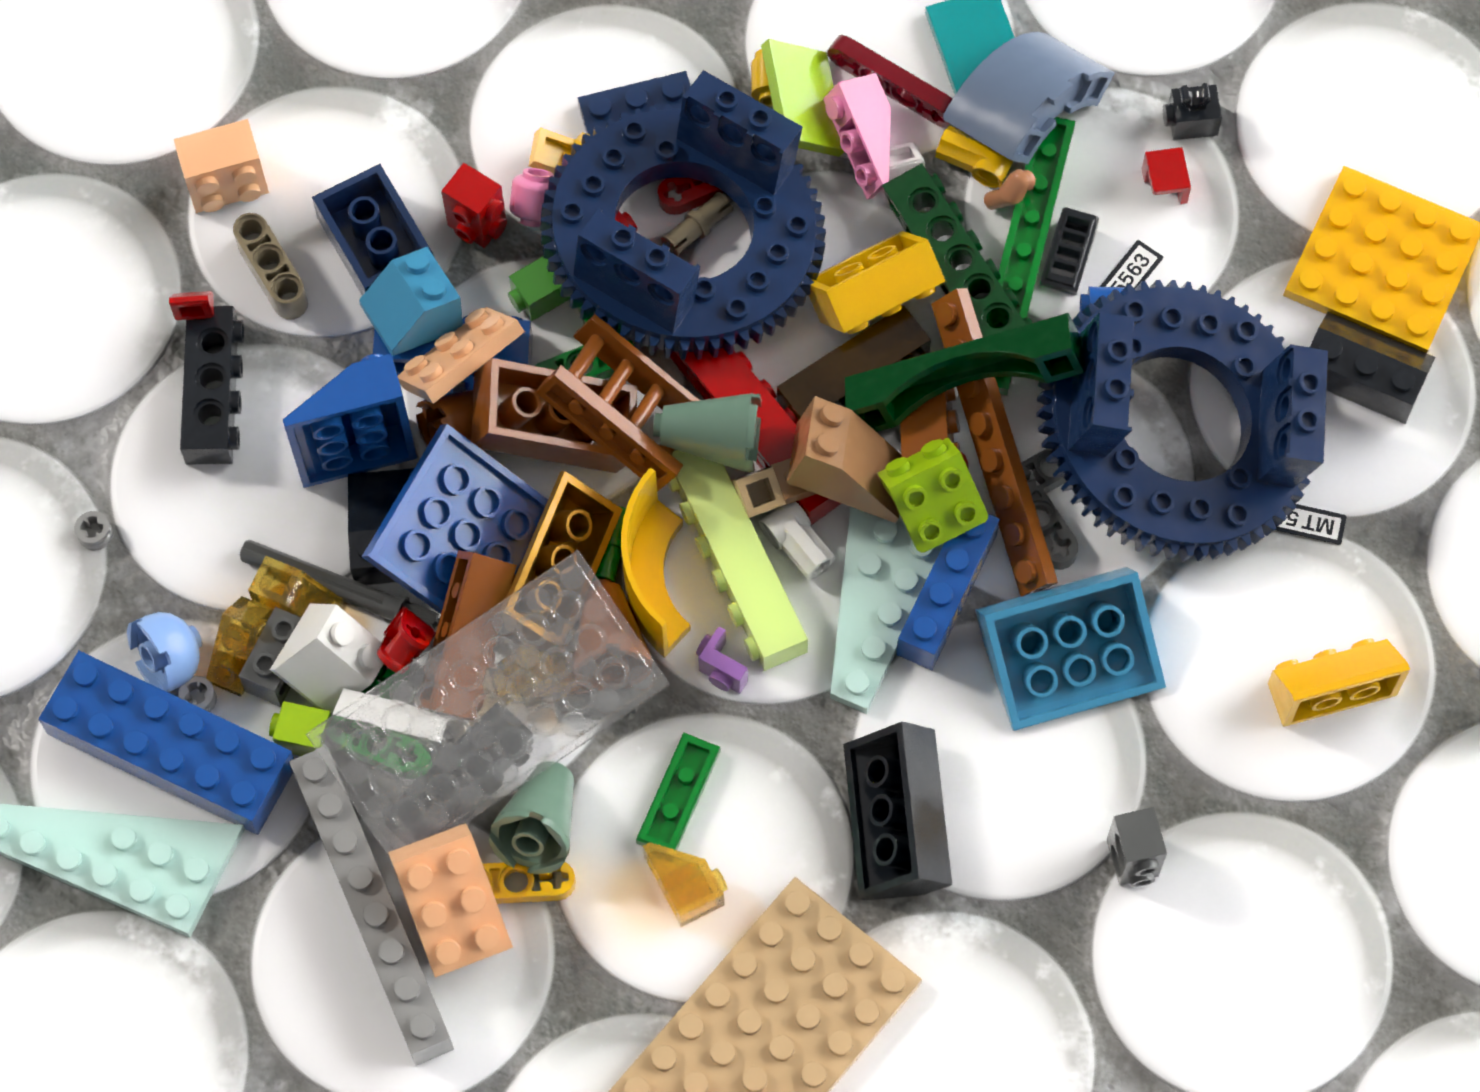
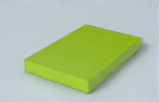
M767 39L761 44L774 111L802 126L798 148L837 157L841 156L845 152L841 147L840 137L835 125L827 115L823 100L834 87L827 52Z

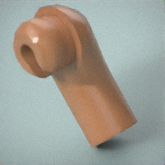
M1018 169L1013 171L999 189L985 194V206L990 210L1018 204L1024 198L1026 192L1034 188L1036 182L1034 174L1029 170Z

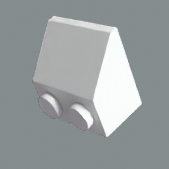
M310 603L270 670L314 707L328 710L332 714L343 688L361 692L372 684L383 666V662L377 655L381 642L338 605Z

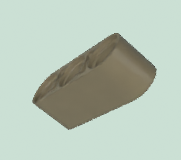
M256 213L241 215L233 224V233L241 256L275 312L280 317L288 320L301 317L308 308V299L302 279L266 220ZM252 233H258V234H260V236L257 237L256 239H253V240H246V239H245L249 234H252ZM269 263H277V264H278V266H276L274 269H271V270H265V269H263V267H264L266 264H269ZM286 293H296V296L292 299H281V297Z

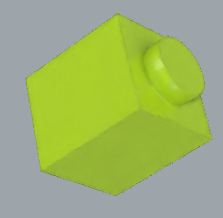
M283 701L280 714L274 713L272 716L269 736L273 737L274 743L290 750L293 755L303 756L324 746L328 747L330 742L329 726L333 718L328 710Z

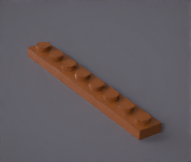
M957 288L931 303L944 348L982 338L968 288ZM990 377L957 386L956 388L996 517L1000 519L999 528L1020 597L1047 589L1057 584L1058 580L995 377Z

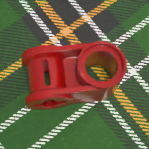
M403 607L384 631V638L377 650V655L389 669L399 674H405L409 670L413 659H416L430 645L437 630L407 607Z

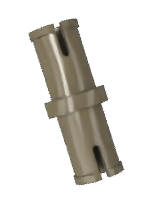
M716 192L712 198L696 211H688L680 224L666 235H663L661 237L662 244L669 242L666 246L670 248V252L676 256L680 255L696 239H703L709 235L710 228L733 211L731 204L725 206L730 202L723 193Z

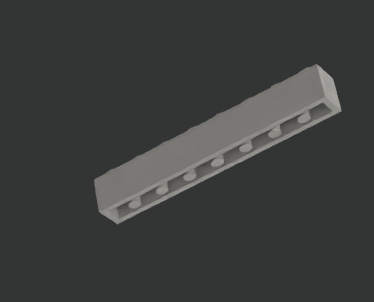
M324 746L289 761L415 1065H420L454 1050L449 1033L328 747Z

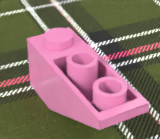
M876 73L838 82L823 98L827 115L835 125L840 137L841 147L848 155L855 171L856 182L862 188L866 199L874 198L883 189L882 185L889 181L891 106Z

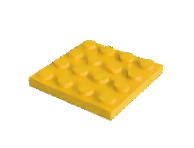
M1343 166L1285 288L1283 296L1324 314H1327V312L1333 313L1428 353L1480 238V222Z

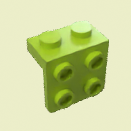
M948 437L944 440L937 439L928 442L922 447L920 452L908 458H897L888 463L886 469L877 473L883 487L893 499L915 548L921 553L927 552L981 525L988 519V512L963 456Z

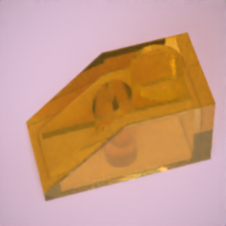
M651 842L643 845L644 859L680 927L725 906L723 892L728 890L726 882L718 868L710 869L706 859Z

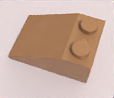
M815 396L796 424L787 483L896 523L900 514L893 499L883 487L877 473L886 469L888 463L901 458L902 455L851 409Z

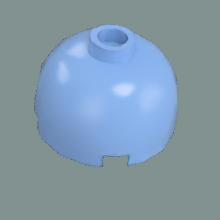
M165 612L153 613L128 623L127 639L130 650L138 648L141 660L136 661L135 664L147 683L170 692L191 680L197 671L200 660L199 648L202 647L201 636L193 625L188 626L183 619Z

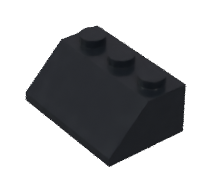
M1327 312L1310 345V348L1328 351L1326 391L1406 424L1435 360V357L1330 312Z

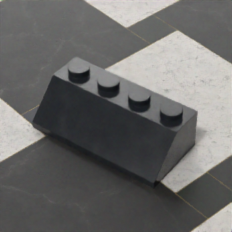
M901 721L843 744L859 899L876 900L922 896L953 885L935 729Z

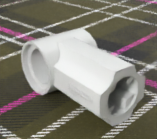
M797 502L780 506L759 521V526L768 541L776 549H783L807 580L820 576L835 561V556L811 528V522L807 514Z

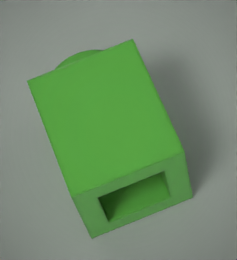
M543 257L509 276L511 291L507 293L516 311L518 313L524 311L531 322L570 300V296L562 298L560 295L561 285H554V272H548V259Z

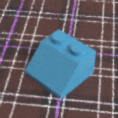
M428 247L391 260L359 299L361 308L390 354L392 353V356L434 341L448 332L456 331L463 325L461 298Z

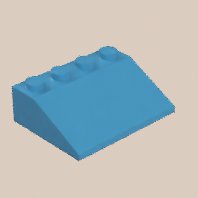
M1128 567L975 609L984 647L1013 731L1166 688L1138 572Z

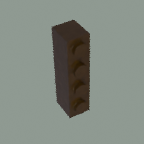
M902 305V309L897 313L882 318L777 386V402L783 409L786 407L791 409L798 420L815 396L845 407V377L930 353L931 339L907 308Z

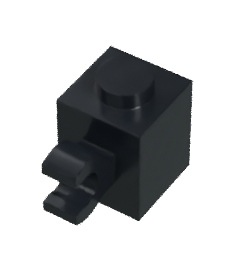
M1203 83L1201 86L1196 87L1183 85L1181 88L1171 89L1168 104H1163V120L1165 127L1171 126L1173 140L1218 136L1222 113L1217 85Z

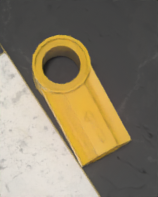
M950 125L944 130L935 155L938 159L971 172L976 181L990 188L1001 187L1014 162Z

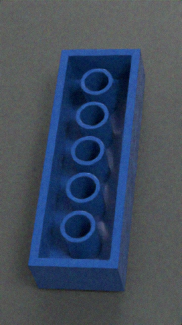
M78 650L38 718L48 735L233 824L243 825L246 830L256 835H259L293 774L289 761L293 760L294 757L290 750Z

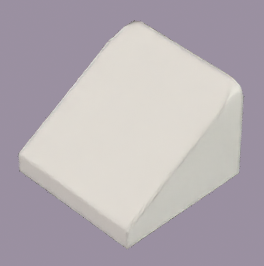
M915 142L890 147L889 181L921 163L925 167V160Z

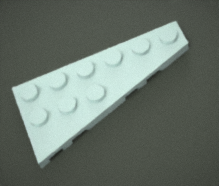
M850 507L830 699L867 714L897 651L898 637L943 546L941 544L927 552H919L915 548L900 515L898 521L893 523Z
M0 804V855L187 937H191L245 831L244 826L240 824Z

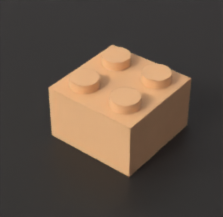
M248 119L173 139L196 213L218 211L224 205L239 201H254L261 195L269 193Z

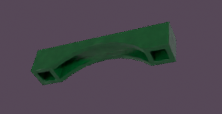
M1065 313L845 377V407L851 409L872 429L879 432L898 426L909 414L937 395L971 381L990 377L1013 376L1029 378L1047 384L1083 374L1084 362L1081 336L1069 313Z

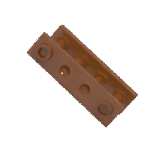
M595 314L573 336L584 347L570 368L567 370L560 365L541 383L535 393L638 477L642 478L649 468L655 470L658 492L678 475L683 464L672 456L675 449L658 445L641 430L656 406L663 410L664 405L699 401L700 399L691 394ZM596 356L614 370L599 395L580 381ZM626 381L632 385H637V390L644 395L629 420L611 406Z

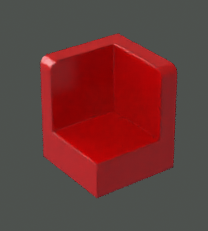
M1183 147L1145 152L1141 170L1144 183L1150 182L1153 195L1177 193L1179 204L1188 203L1191 184Z

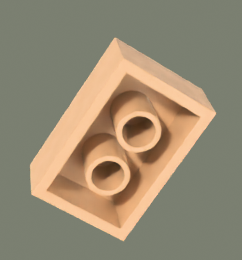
M466 823L388 852L435 977L513 948L473 836Z

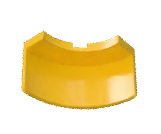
M649 468L635 487L627 504L621 531V551L626 596L632 613L643 636L665 658L691 630V625L673 605L664 580L665 559L673 539L683 527V520L658 500L656 471Z

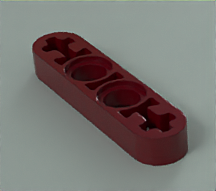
M838 35L828 48V57L842 70L856 78L876 73L886 96L935 125L944 128L950 125L943 118L948 105L952 101V98L946 93L846 35Z

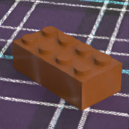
M491 358L474 373L471 442L480 449L617 473L625 467L618 459L535 393L541 383L555 370ZM583 376L580 381L599 395L608 380ZM625 383L611 406L629 420L637 408L638 386Z

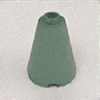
M749 393L664 405L662 413H655L653 436L660 437V445L740 471L755 472L753 461H757L761 418L757 417L758 407H761V394Z
M558 762L539 764L492 822L489 844L494 854L506 865L515 868L517 863L529 867L527 873L546 874L561 868L570 850L574 777L568 768Z

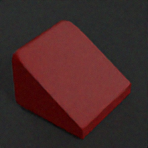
M212 291L177 293L169 297V304L175 320L214 317Z

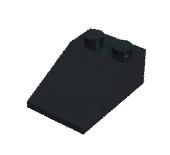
M414 468L348 474V543L350 570L353 580L365 585L395 582L362 558V555Z

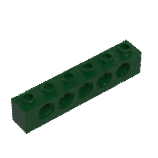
M921 163L882 185L887 204L904 231L929 240L945 278V282L939 284L944 294L947 295L957 288H968L982 337L1033 323L1028 316L1022 319L1016 310L1020 308L1016 296L1009 287L1003 289L998 282L1001 279V275L991 258L984 260L979 251L983 249L978 237L972 229L967 232L961 224L964 221L962 213L954 201L947 203L943 194L946 191L936 173L929 175ZM925 207H932L928 212H919ZM941 236H951L948 240L945 241L937 240ZM961 264L970 265L969 267L963 270L955 269L957 266ZM979 293H988L985 298H974ZM998 322L1008 323L1006 326L1002 328L992 327L994 324Z

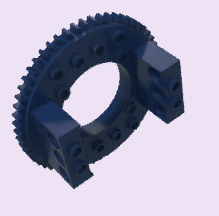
M705 70L700 73L685 93L679 109H672L670 104H665L664 109L657 110L652 105L648 112L643 113L637 108L634 115L630 117L625 113H621L620 120L617 122L611 118L607 119L606 128L604 129L598 125L595 126L593 137L584 134L581 145L574 143L571 147V155H563L562 166L556 165L554 177H550L548 190H545L540 223V231H542L541 245H544L543 258L548 259V272H554V285H561L560 295L562 298L571 296L569 307L571 309L581 307L580 318L582 320L596 314L627 341H633L634 347L638 350L643 345L648 346L649 355L652 356L660 349L664 351L665 358H670L673 351L679 352L681 360L686 359L688 352H694L697 360L702 359L703 351H709L713 358H717L718 351L721 348L730 355L733 354L735 344L746 350L750 338L759 344L762 341L763 332L773 336L776 325L782 328L786 326L787 317L794 318L798 306L803 307L806 296L811 295L810 285L814 283L812 280H817L826 245L824 242L826 229L823 228L825 215L820 214L822 203L816 201L818 191L816 188H810V176H802L804 166L802 164L794 165L802 126ZM667 178H689L703 181L725 192L740 207L749 225L751 243L741 260L728 271L713 278H698L700 272L699 264L693 266L671 253L668 246L663 244L661 247L638 234L636 228L632 225L626 227L616 221L619 209L630 195L654 181Z
M1156 280L1150 288L1145 281H1141L1135 289L1131 284L1126 285L1121 293L1114 289L1107 298L1102 295L1094 305L1092 303L1088 304L1082 313L1079 312L1072 320L1082 340L1084 373L1047 384L1038 383V386L1045 391H1042L1037 396L1036 401L1045 406H1042L1037 411L1036 417L1046 420L1038 427V432L1048 435L1041 443L1042 448L1052 449V453L1046 458L1047 463H1057L1058 469L1053 473L1054 478L1064 477L1066 480L1061 487L1063 492L1069 490L1074 492L1075 495L1070 501L1072 505L1080 502L1084 504L1081 515L1083 517L1091 513L1095 515L1096 518L1093 526L1097 528L1103 523L1108 526V537H1111L1116 532L1121 534L1120 544L1125 545L1130 540L1135 541V551L1140 552L1147 545L1152 557H1155L1161 550H1164L1166 560H1171L1179 553L1181 561L1186 562L1193 554L1197 561H1202L1208 556V553L1212 560L1221 556L1223 552L1230 556L1238 548L1243 551L1252 543H1258L1265 537L1264 535L1268 536L1276 529V526L1278 527L1287 519L1286 515H1289L1296 508L1294 503H1297L1304 496L1301 490L1310 484L1307 476L1324 463L1328 351L1292 344L1285 349L1282 345L1284 337L1276 338L1271 333L1274 326L1272 324L1264 326L1260 322L1262 318L1260 314L1255 316L1249 314V306L1246 304L1241 308L1235 305V297L1233 296L1228 300L1221 298L1220 290H1216L1213 294L1207 293L1205 285H1201L1198 290H1194L1191 282L1187 281L1180 288L1176 280H1171L1164 287L1161 280ZM1154 358H1178L1201 366L1224 385L1235 403L1241 426L1238 452L1226 472L1207 480L1183 481L1162 475L1139 459L1137 451L1130 447L1125 440V437L1132 431V427H1128L1130 400L1134 397V389H1130L1132 367Z

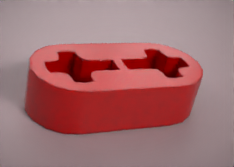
M667 178L658 186V203L664 212L670 215H679L703 205L716 192H724L715 186H710L708 183L695 179ZM674 190L676 194H681V200L675 201L673 197H669L668 192Z

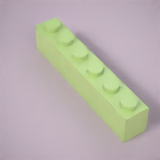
M678 450L674 451L672 456L682 463L683 467L678 475L667 485L671 492L678 490L683 501V503L679 504L681 514L688 526L694 524L699 534L698 537H695V541L702 558L710 557L715 568V570L711 571L713 581L719 593L726 591L732 603L727 605L734 625L736 627L743 626L748 637L744 639V645L752 661L759 660L763 670L766 671L808 652V638L750 518L747 517L724 465Z

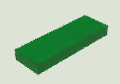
M683 732L638 833L636 844L674 859L721 752L720 746Z

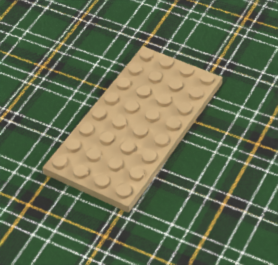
M794 877L609 1092H830L922 984V979L798 878Z

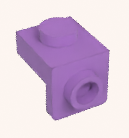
M719 626L713 636L706 634L698 646L696 655L699 656V671L709 676L708 680L717 688L727 692L732 689L740 694L748 682V668L721 653L726 644V630Z

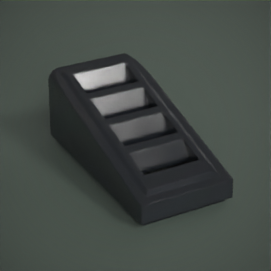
M1067 207L1062 208L1040 280L1041 286L1077 295L1097 232L1099 217ZM1062 239L1083 244V247L1080 248L1062 243ZM1057 254L1078 259V263L1057 258ZM1053 267L1075 273L1074 277L1070 278L1052 273Z

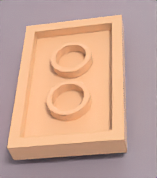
M488 307L479 308L471 312L465 318V324L456 331L448 332L439 337L434 344L435 347L425 355L414 357L404 366L405 370L398 375L399 383L404 390L434 404L525 331L517 319Z

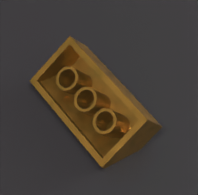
M560 471L500 611L506 632L536 651L564 650L623 510L566 471Z

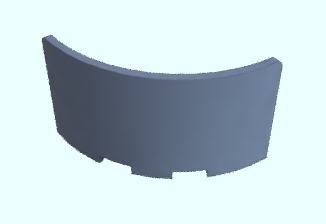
M1030 32L1022 34L1001 45L982 61L955 94L943 118L949 124L1009 160L1029 164L1040 144L1055 128L1056 120L1054 119L1063 111L1071 114L1086 106H1098L1115 72L1046 33Z

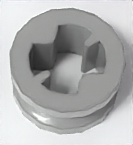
M89 511L82 514L76 520L74 532L81 545L86 549L100 550L111 542L113 528L107 517L101 512ZM98 523L102 532L100 534L95 532L97 536L90 538L85 529L87 527L92 529L91 524Z
M193 676L190 681L179 688L178 697L189 702L192 699L190 694L192 690L198 688L199 692L202 693V690L205 689L207 690L203 693L205 700L200 704L193 700L191 704L211 712L217 702V695L212 683L207 678Z

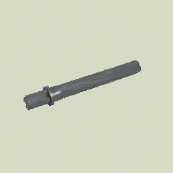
M246 540L240 550V560L244 563L381 617L393 620L403 607H407L434 629L438 626L440 620L438 618L439 613L409 602L410 599L407 596L398 598L253 540Z

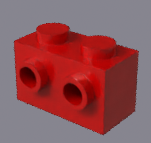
M463 162L441 191L447 226L454 229L455 234L464 242L469 244L475 242L485 248L492 238L498 239L507 225L502 186Z

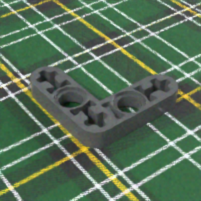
M1046 448L1021 463L1027 481L1030 480V470L1033 471L1035 479L1029 481L1028 486L1036 510H1043L1050 517V522L1041 528L1054 569L1063 570L1074 564L1078 553V542L1047 495L1048 492L1063 485L1066 480L1064 477H1049L1041 471V464L1052 453V449ZM1055 528L1058 529L1054 533V539L1060 547L1068 546L1065 557L1060 553L1052 554L1054 543L1049 534Z

